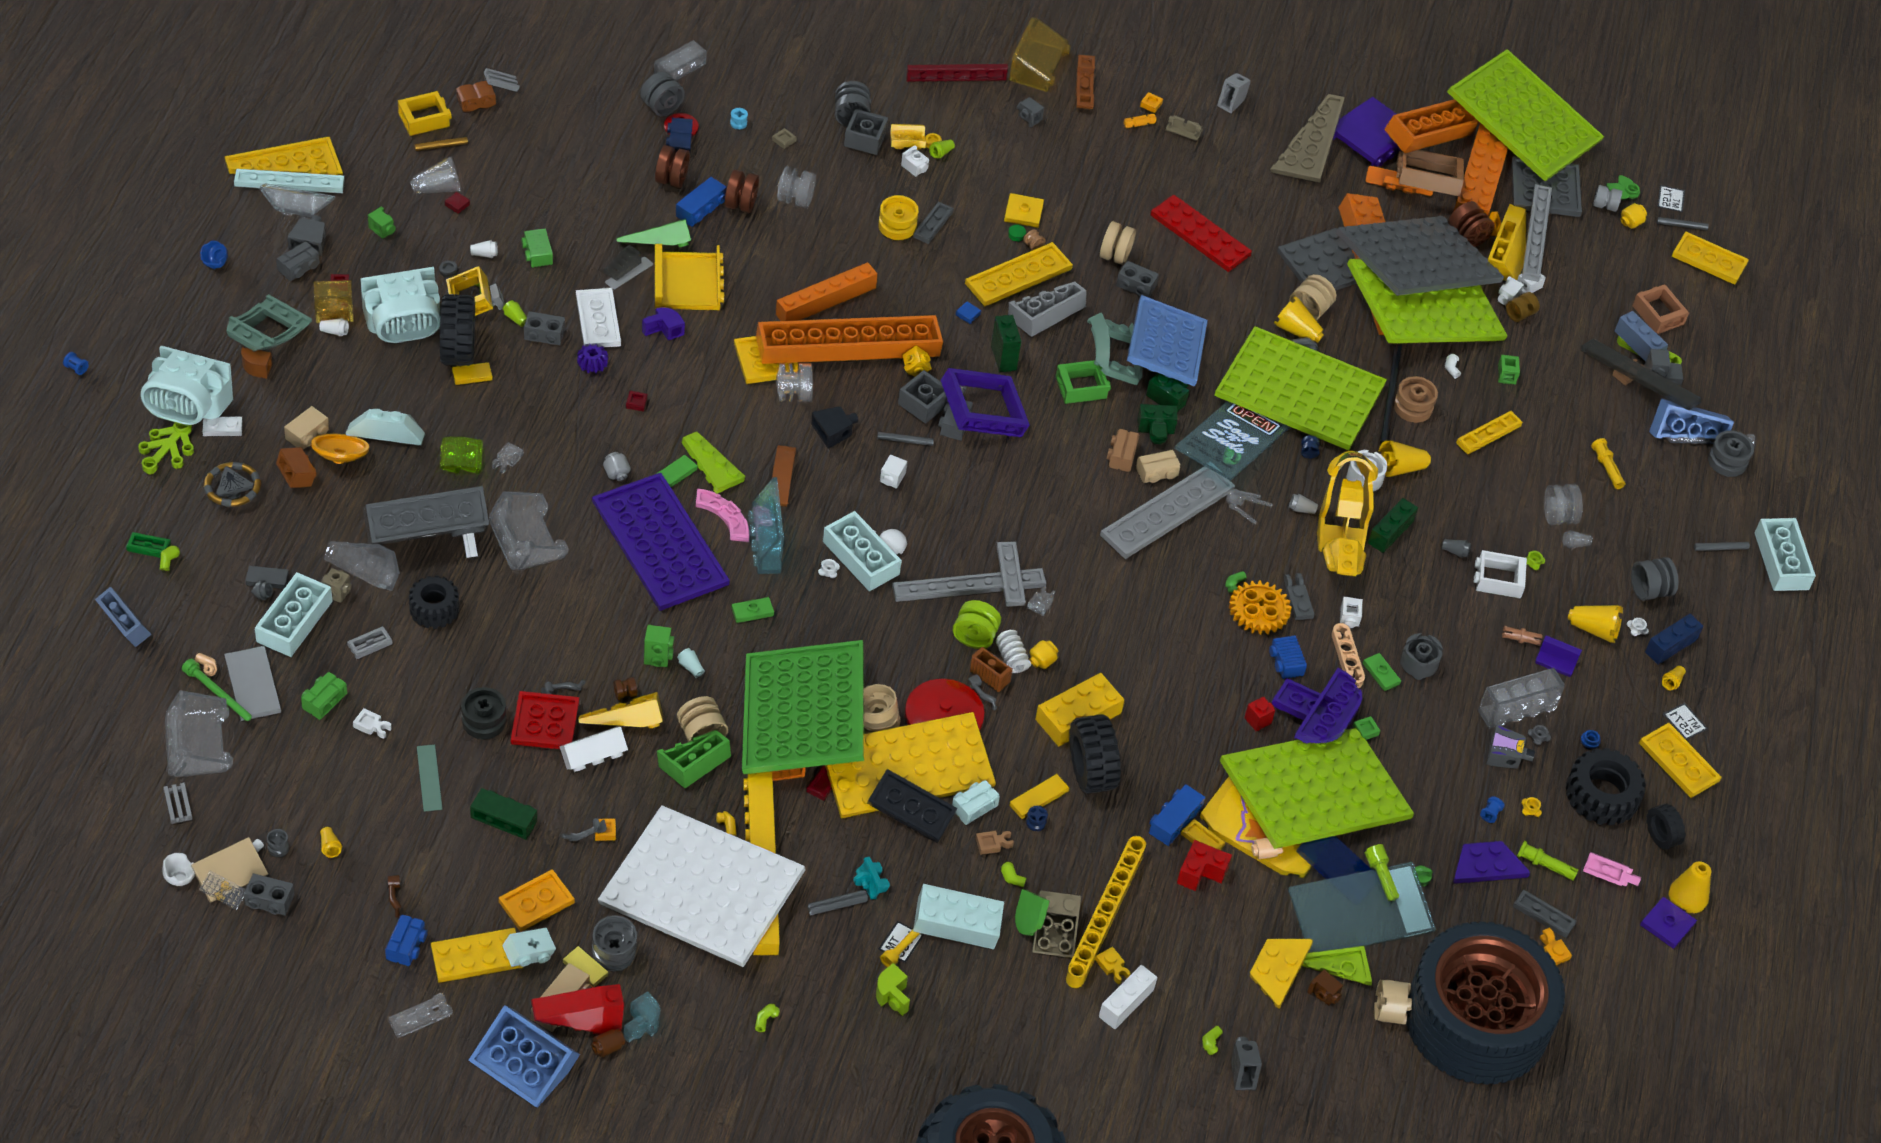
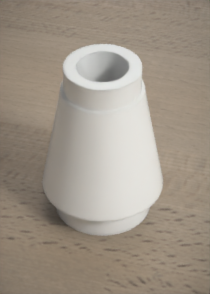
M489 240L471 245V255L493 258V256L498 255L497 242Z
M343 318L322 320L320 322L321 332L341 337L348 333L349 324Z

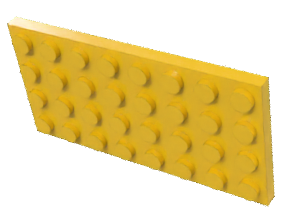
M973 712L864 734V761L825 765L841 818L879 811L867 804L886 769L938 798L956 795L959 792L964 793L975 782L981 783L986 780L991 787H994L996 784Z

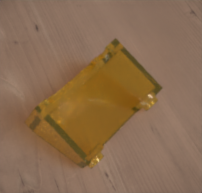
M1032 17L1014 52L1009 80L1047 92L1049 87L1054 85L1056 77L1053 74L1061 56L1064 57L1065 54H1069L1071 47L1068 44L1069 41L1040 19Z

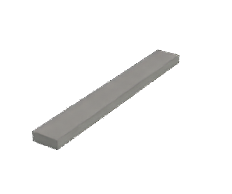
M1537 184L1534 187L1522 279L1539 282L1552 192L1551 187Z
M1042 568L1021 570L1024 589L1046 587ZM1001 572L894 582L892 585L896 602L1003 591Z

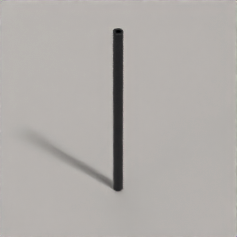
M1395 343L1380 444L1388 441L1402 343Z

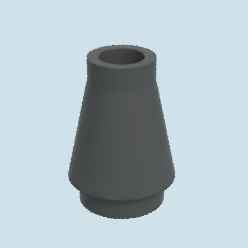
M1444 539L1442 549L1461 558H1468L1471 543H1468L1467 540Z

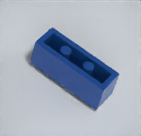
M712 177L708 178L676 204V217L680 220L686 219L687 224L692 227L697 222H700L708 213H712L718 205L725 202L727 187Z
M1186 784L1181 790L1177 789L1172 796V800L1165 802L1161 812L1151 818L1149 834L1170 846L1182 829L1201 811L1205 796Z

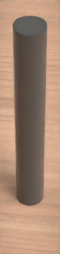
M1657 217L1656 224L1708 230L1709 227L1708 223Z
M878 432V439L933 446L934 438Z
M1749 542L1694 544L1695 551L1749 549L1750 547Z

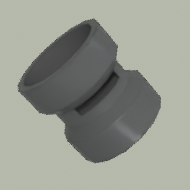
M282 829L271 830L267 835L268 852L273 857H283L289 851L288 835Z

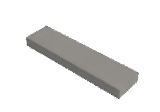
M997 542L996 547L1006 606H1025L1026 600L1016 542Z

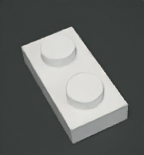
M242 417L203 418V436H242Z

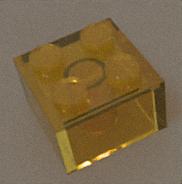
M351 280L314 282L316 323H320L322 320L340 318L353 322Z

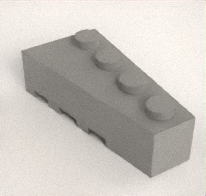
M1071 282L1056 287L1051 292H1040L1039 296L1032 298L1027 296L1022 298L1020 302H1015L1014 300L1009 302L1008 315H1013L1016 325L1032 337L1086 307V290L1076 282Z

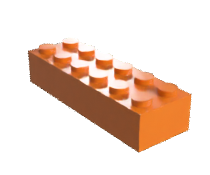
M1454 99L1393 115L1384 130L1399 146L1400 150L1408 153L1471 136L1480 122Z

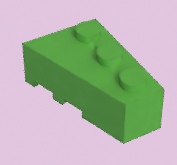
M714 730L694 737L691 742L685 744L677 743L674 748L665 751L663 749L657 750L659 768L681 786L687 788L731 757L730 741L720 732Z

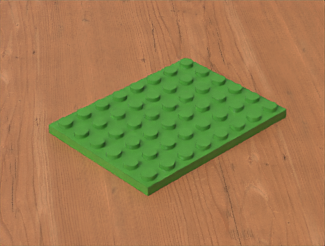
M863 640L746 654L743 774L864 761Z

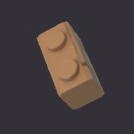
M1119 429L1117 435L1112 436L1110 446H1113V449L1109 448L1107 459L1110 460V468L1126 472L1131 471L1139 433Z

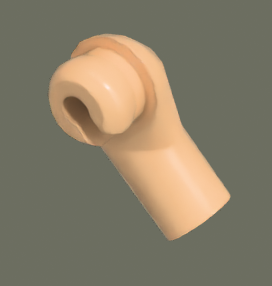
M198 653L195 661L204 665V673L207 676L215 675L217 672L216 660Z

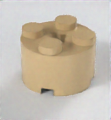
M1379 980L1376 989L1377 1003H1374L1375 1020L1406 1024V1011H1410L1412 1006V999L1408 998L1411 983Z

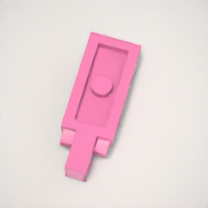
M1590 852L1583 869L1586 873L1620 886H1627L1628 882L1638 886L1641 877L1632 874L1633 869L1629 868V866Z

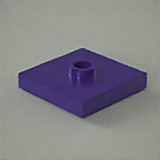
M1663 897L1642 920L1640 925L1674 949L1696 924L1697 920Z

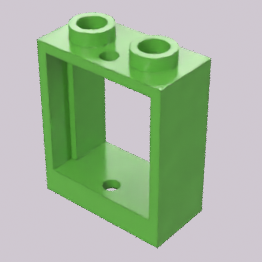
M1095 360L1060 364L1057 366L1056 380L1065 404L1107 399L1108 391L1111 389L1110 381L1106 379V375L1101 371L1102 367L1094 365ZM1094 376L1098 385L1073 389L1070 379Z

